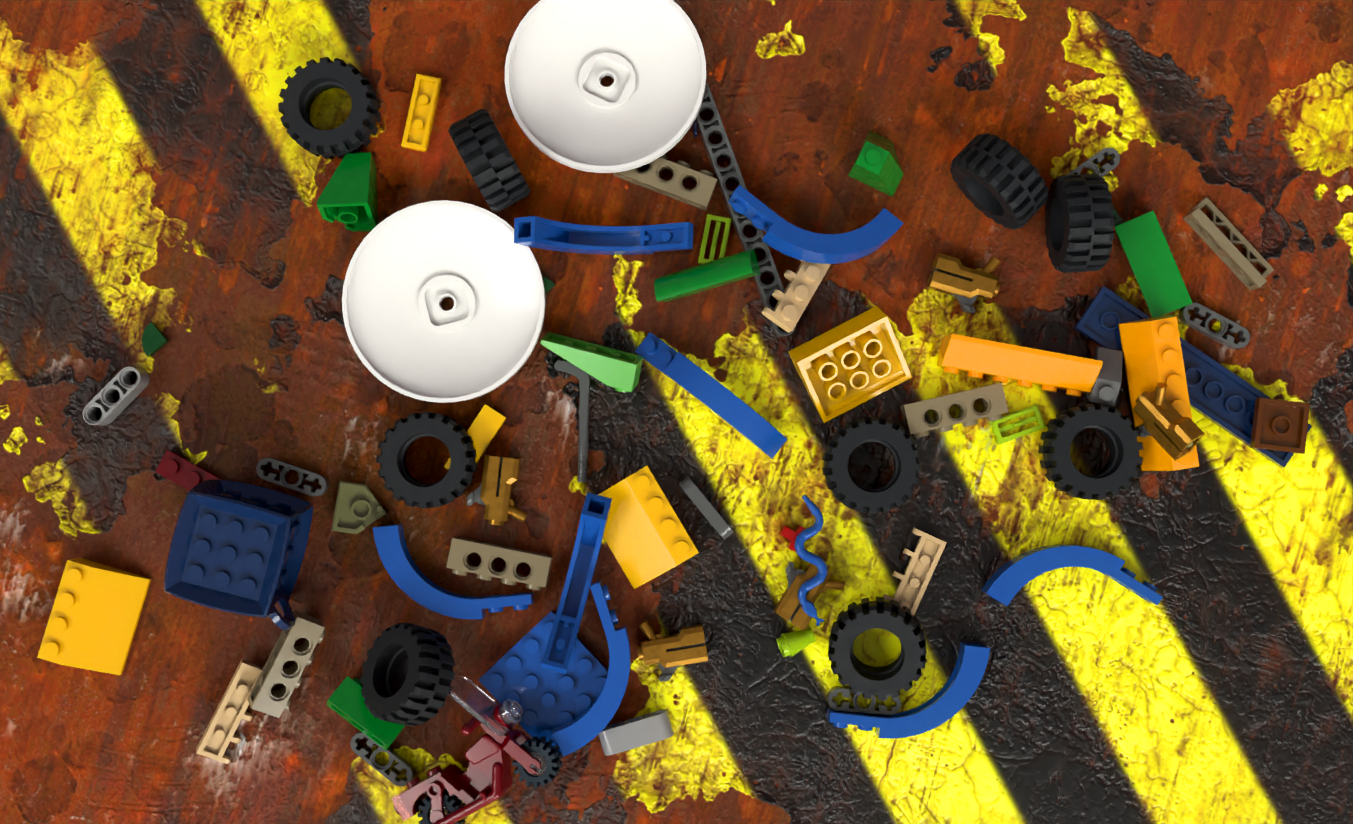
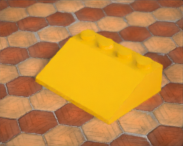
M877 306L788 351L824 423L912 378L888 317Z
M648 465L598 494L612 499L603 537L634 589L699 553Z
M83 558L67 560L37 658L60 665L122 675L151 579Z

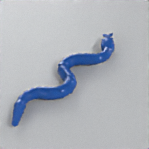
M803 495L802 499L812 515L815 516V523L811 527L802 530L796 536L794 547L799 557L818 568V573L800 586L797 596L803 611L808 616L815 618L816 625L819 626L820 622H824V619L818 618L817 609L811 601L806 599V593L824 582L828 574L827 564L822 557L807 551L804 543L822 529L824 520L820 509L807 495Z

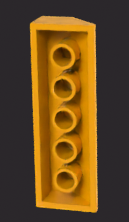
M1164 315L1119 323L1134 428L1144 423L1142 418L1133 409L1137 404L1136 399L1145 391L1149 393L1155 391L1156 385L1159 382L1167 384L1165 399L1182 417H1189L1192 420L1177 316ZM1152 436L1136 437L1138 442H1143L1144 450H1139V457H1143L1142 465H1140L1142 471H1175L1199 467L1196 446L1187 455L1175 461Z
M951 333L942 337L937 367L943 368L944 373L958 374V371L968 372V377L983 379V375L993 377L992 381L998 383H1007L1008 380L1017 381V386L1032 388V384L1042 386L1041 390L1057 392V389L1066 390V395L1081 397L1082 393L1091 392L1102 368L1103 361Z

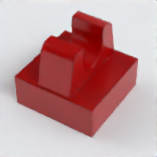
M784 525L779 534L789 539L786 547L796 552L794 547L796 536L805 528L798 525L794 531Z

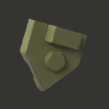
M340 481L331 531L358 534L385 515L386 512L365 484Z

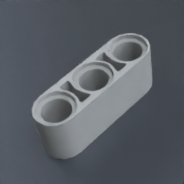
M136 367L123 368L85 406L82 413L85 422L90 425L101 426L110 424L148 386L150 381L148 372ZM135 372L137 374L138 379L137 382L133 385L131 383L130 378L131 375ZM116 390L120 394L117 402L113 400V394ZM100 408L102 417L100 420H97L95 414L97 409Z
M666 709L608 725L598 735L604 755L609 756L667 739L673 736L674 732Z

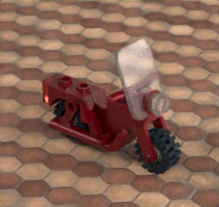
M459 675L451 681L450 687L452 689L448 695L473 715L461 728V733L469 735L479 725L487 733L465 752V758L469 760L466 772H463L455 764H450L441 769L440 765L426 772L428 777L423 780L419 776L406 783V789L391 798L394 809L403 821L418 813V817L423 818L419 821V824H465V819L469 815L497 801L511 788L510 756L515 759L512 761V766L517 767L514 770L515 775L518 773L521 775L518 780L522 782L525 779V785L530 786L533 784V788H538L540 785L542 787L547 785L559 774V769L563 764L560 761L562 753H557L560 748L558 745L553 747L554 741L551 739L545 741L546 737L544 736L539 739L538 736L530 739L522 731L513 730L516 723L521 721L523 712L520 704L510 698L504 700L503 704H498L468 678Z

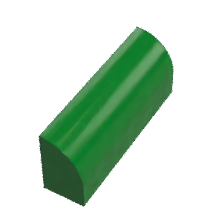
M1154 210L1115 226L1117 235L1152 317L1162 316L1192 304L1193 302Z
M746 250L656 278L654 290L657 302L673 301L760 275L761 272L755 250Z

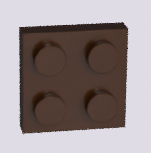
M1256 398L1250 448L1305 454L1310 403Z

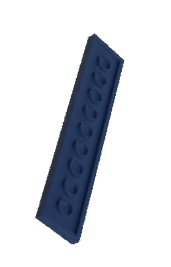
M1102 286L1074 326V329L1099 346L1122 350L1118 324L1151 317L1105 286ZM1180 337L1190 407L1250 447L1256 398H1271ZM1308 424L1307 433L1312 427L1310 424ZM1252 448L1279 467H1285L1294 454Z

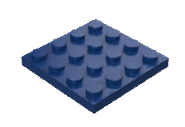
M553 610L478 679L499 703L511 708L514 719L532 738L538 736L539 739L544 736L546 737L545 741L553 740L552 731L554 728L576 719L593 704L603 689L608 675V669L578 637H576L566 674L541 668L556 616Z

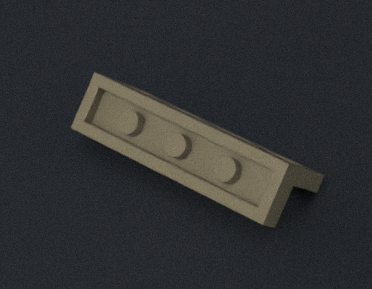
M1207 197L1203 198L1183 217V220L1249 290L1260 288L1267 282L1265 278L1274 271L1272 266ZM1203 206L1210 211L1211 220L1202 212L1201 208ZM1216 226H1224L1228 231L1227 237ZM1233 244H1240L1244 248V256ZM1250 262L1258 263L1264 271L1260 274Z

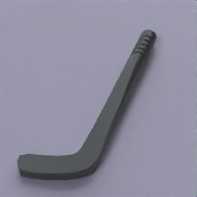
M557 360L554 364L556 370L571 374L579 379L577 482H587L590 378L588 373L572 363Z

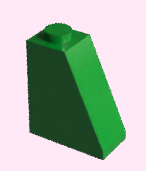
M869 131L848 176L893 197L903 177V171L893 142Z
M357 152L345 154L317 200V207L324 220L331 223L337 220L345 224V229L353 232L372 231L378 225L377 173L371 153Z

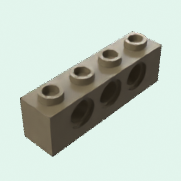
M666 155L650 162V168L645 172L638 171L635 168L613 173L615 177L704 211L708 208L717 184V179L714 178L713 173L700 169V172L690 169L691 165L683 161L677 160L674 163L667 160L668 157ZM663 170H670L673 173V177L668 181H664L659 177V174ZM686 179H693L697 185L694 189L688 190L683 187L682 183Z
M1002 383L900 406L906 433L908 435L913 434L914 438L928 436V430L937 428L939 433L954 430V424L962 423L963 427L978 424L977 419L985 417L987 422L1002 419L1001 414L1009 412ZM976 399H980L984 404V409L980 413L976 412L973 407ZM953 404L957 405L960 410L957 418H952L949 414V408ZM927 410H932L935 413L936 419L932 424L927 423L924 419Z
M455 536L451 541L446 568L453 569L452 573L467 576V572L477 574L478 579L491 581L492 577L502 579L501 583L516 585V582L525 583L528 589L541 590V587L548 585L553 556ZM475 552L480 555L481 563L479 566H474L470 563L469 556L471 553ZM500 557L505 560V570L499 571L494 567L495 558ZM522 562L529 564L531 572L527 576L521 575L518 571V565Z
M294 609L292 611L295 617V625L286 631L282 630L247 699L251 709L280 718L282 712L288 709L291 702L290 696L294 688L297 689L303 677L302 672L305 666H309L314 657L313 651L317 643H321L325 635V626L320 619ZM306 638L302 645H294L297 639ZM287 661H294L291 667L283 668ZM275 684H283L279 690H271Z

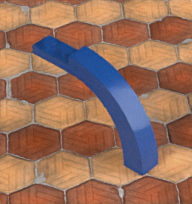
M741 185L735 189L728 201L737 213L745 215L756 228L766 232L762 241L787 256L811 263L837 264L865 257L888 242L904 224L883 208L872 221L854 231L841 234H821L801 229L787 222Z
M537 216L518 217L514 220V243L533 248L571 253L604 255L654 254L657 251L693 249V223L680 222L643 226H592L558 222Z
M651 332L635 350L638 355L643 356V359L702 402L770 458L773 459L787 441L785 436L751 407Z
M587 492L566 581L541 668L564 674L567 672L589 595L590 585L593 580L612 502L611 498Z
M403 524L373 527L378 554L390 577L410 598L431 611L453 618L483 619L486 616L485 609L487 608L489 613L504 611L503 607L513 606V610L528 609V605L534 602V592L492 596H465L448 591L432 582L415 564L406 545Z
M1073 544L1042 546L1022 553L999 568L981 589L982 592L1001 604L1008 606L1018 591L1037 576L1058 568L1085 567L1108 576L1149 603L1158 605L1163 598L1156 593L1158 588L1146 581L1140 583L1135 580L1136 574L1122 567L1125 563L1124 560L1099 549Z
M601 580L591 583L590 588L608 642V675L599 696L584 713L569 723L553 729V740L555 746L558 745L560 748L557 752L558 754L562 753V757L585 746L607 726L620 706L629 679L631 648L627 627L624 625L616 628L615 624H619L618 616L615 609L610 610L607 600L611 599L608 586H603Z
M960 642L957 661L947 682L932 698L915 708L893 715L846 712L828 708L827 719L830 723H833L834 727L848 728V725H857L860 730L872 731L873 727H875V733L878 738H906L930 731L952 718L973 696L985 673L990 648L984 644Z

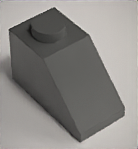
M1097 346L1093 359L1103 361L1102 368L1091 392L1084 394L1090 402L1115 406L1122 383L1123 351Z

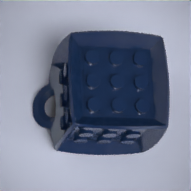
M211 479L199 483L187 493L176 523L167 559L164 591L175 597L212 609L263 618L270 616L280 629L285 631L295 625V617L288 601L297 580L308 542L313 513L312 503L279 491L241 482ZM276 602H278L283 612V617L275 607Z

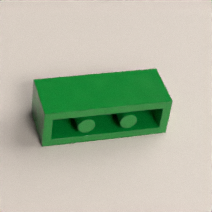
M347 676L327 700L326 705L384 750H387L406 725L375 718L364 703L365 698L361 694L363 684H361L359 679L355 677L351 679Z

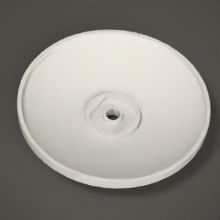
M540 0L520 22L512 37L506 55V94L513 115L523 133L548 157L568 167L586 172L615 173L628 171L646 165L663 156L690 129L698 115L705 94L706 60L701 39L690 18L673 0ZM606 76L612 77L614 83L609 87H604L600 84L602 78Z
M442 200L419 203L406 207L384 219L372 229L357 248L350 261L343 285L342 312L349 340L361 362L376 378L391 389L403 395L428 402L450 403L470 400L487 394L507 382L518 372L531 355L539 339L545 317L546 302L543 277L530 248L515 244L514 228L497 215L484 208L459 201ZM446 297H451L454 300V306L449 311H444L441 307V301Z

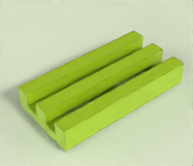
M707 214L698 264L714 261L721 222L726 223L719 259L725 256L731 218ZM711 220L716 221L709 259H704Z
M1038 404L1002 416V419L989 421L993 429L992 432L996 437L997 445L1046 428ZM1033 411L1035 413L1032 417L1001 428L997 425ZM1036 420L1039 424L1005 437L1001 436L1002 432Z

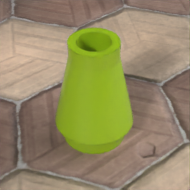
M811 628L783 633L776 641L782 656L792 657L811 643L816 642Z

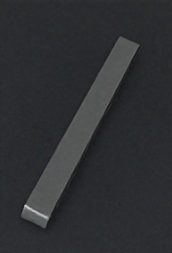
M706 82L702 105L695 122L743 251L750 249L761 250L765 255V259L759 261L758 265L761 274L769 273L772 275L773 283L764 285L760 281V275L753 276L764 308L767 307L773 311L774 308L769 305V298L772 297L776 289L784 293V288L769 247L762 241L764 237L763 231L756 228L745 215L737 214L732 205L728 203L734 191H729L726 188V182L733 180L747 190L710 88ZM703 111H708L712 113L713 118L709 121H704L699 115ZM712 134H717L721 137L722 141L719 144H712L708 138ZM725 157L729 159L730 165L722 168L718 166L717 160ZM748 226L753 227L756 231V236L747 238L742 230ZM769 319L771 328L778 337H788L796 328L795 326L793 331L789 333L782 332L778 329L777 324Z

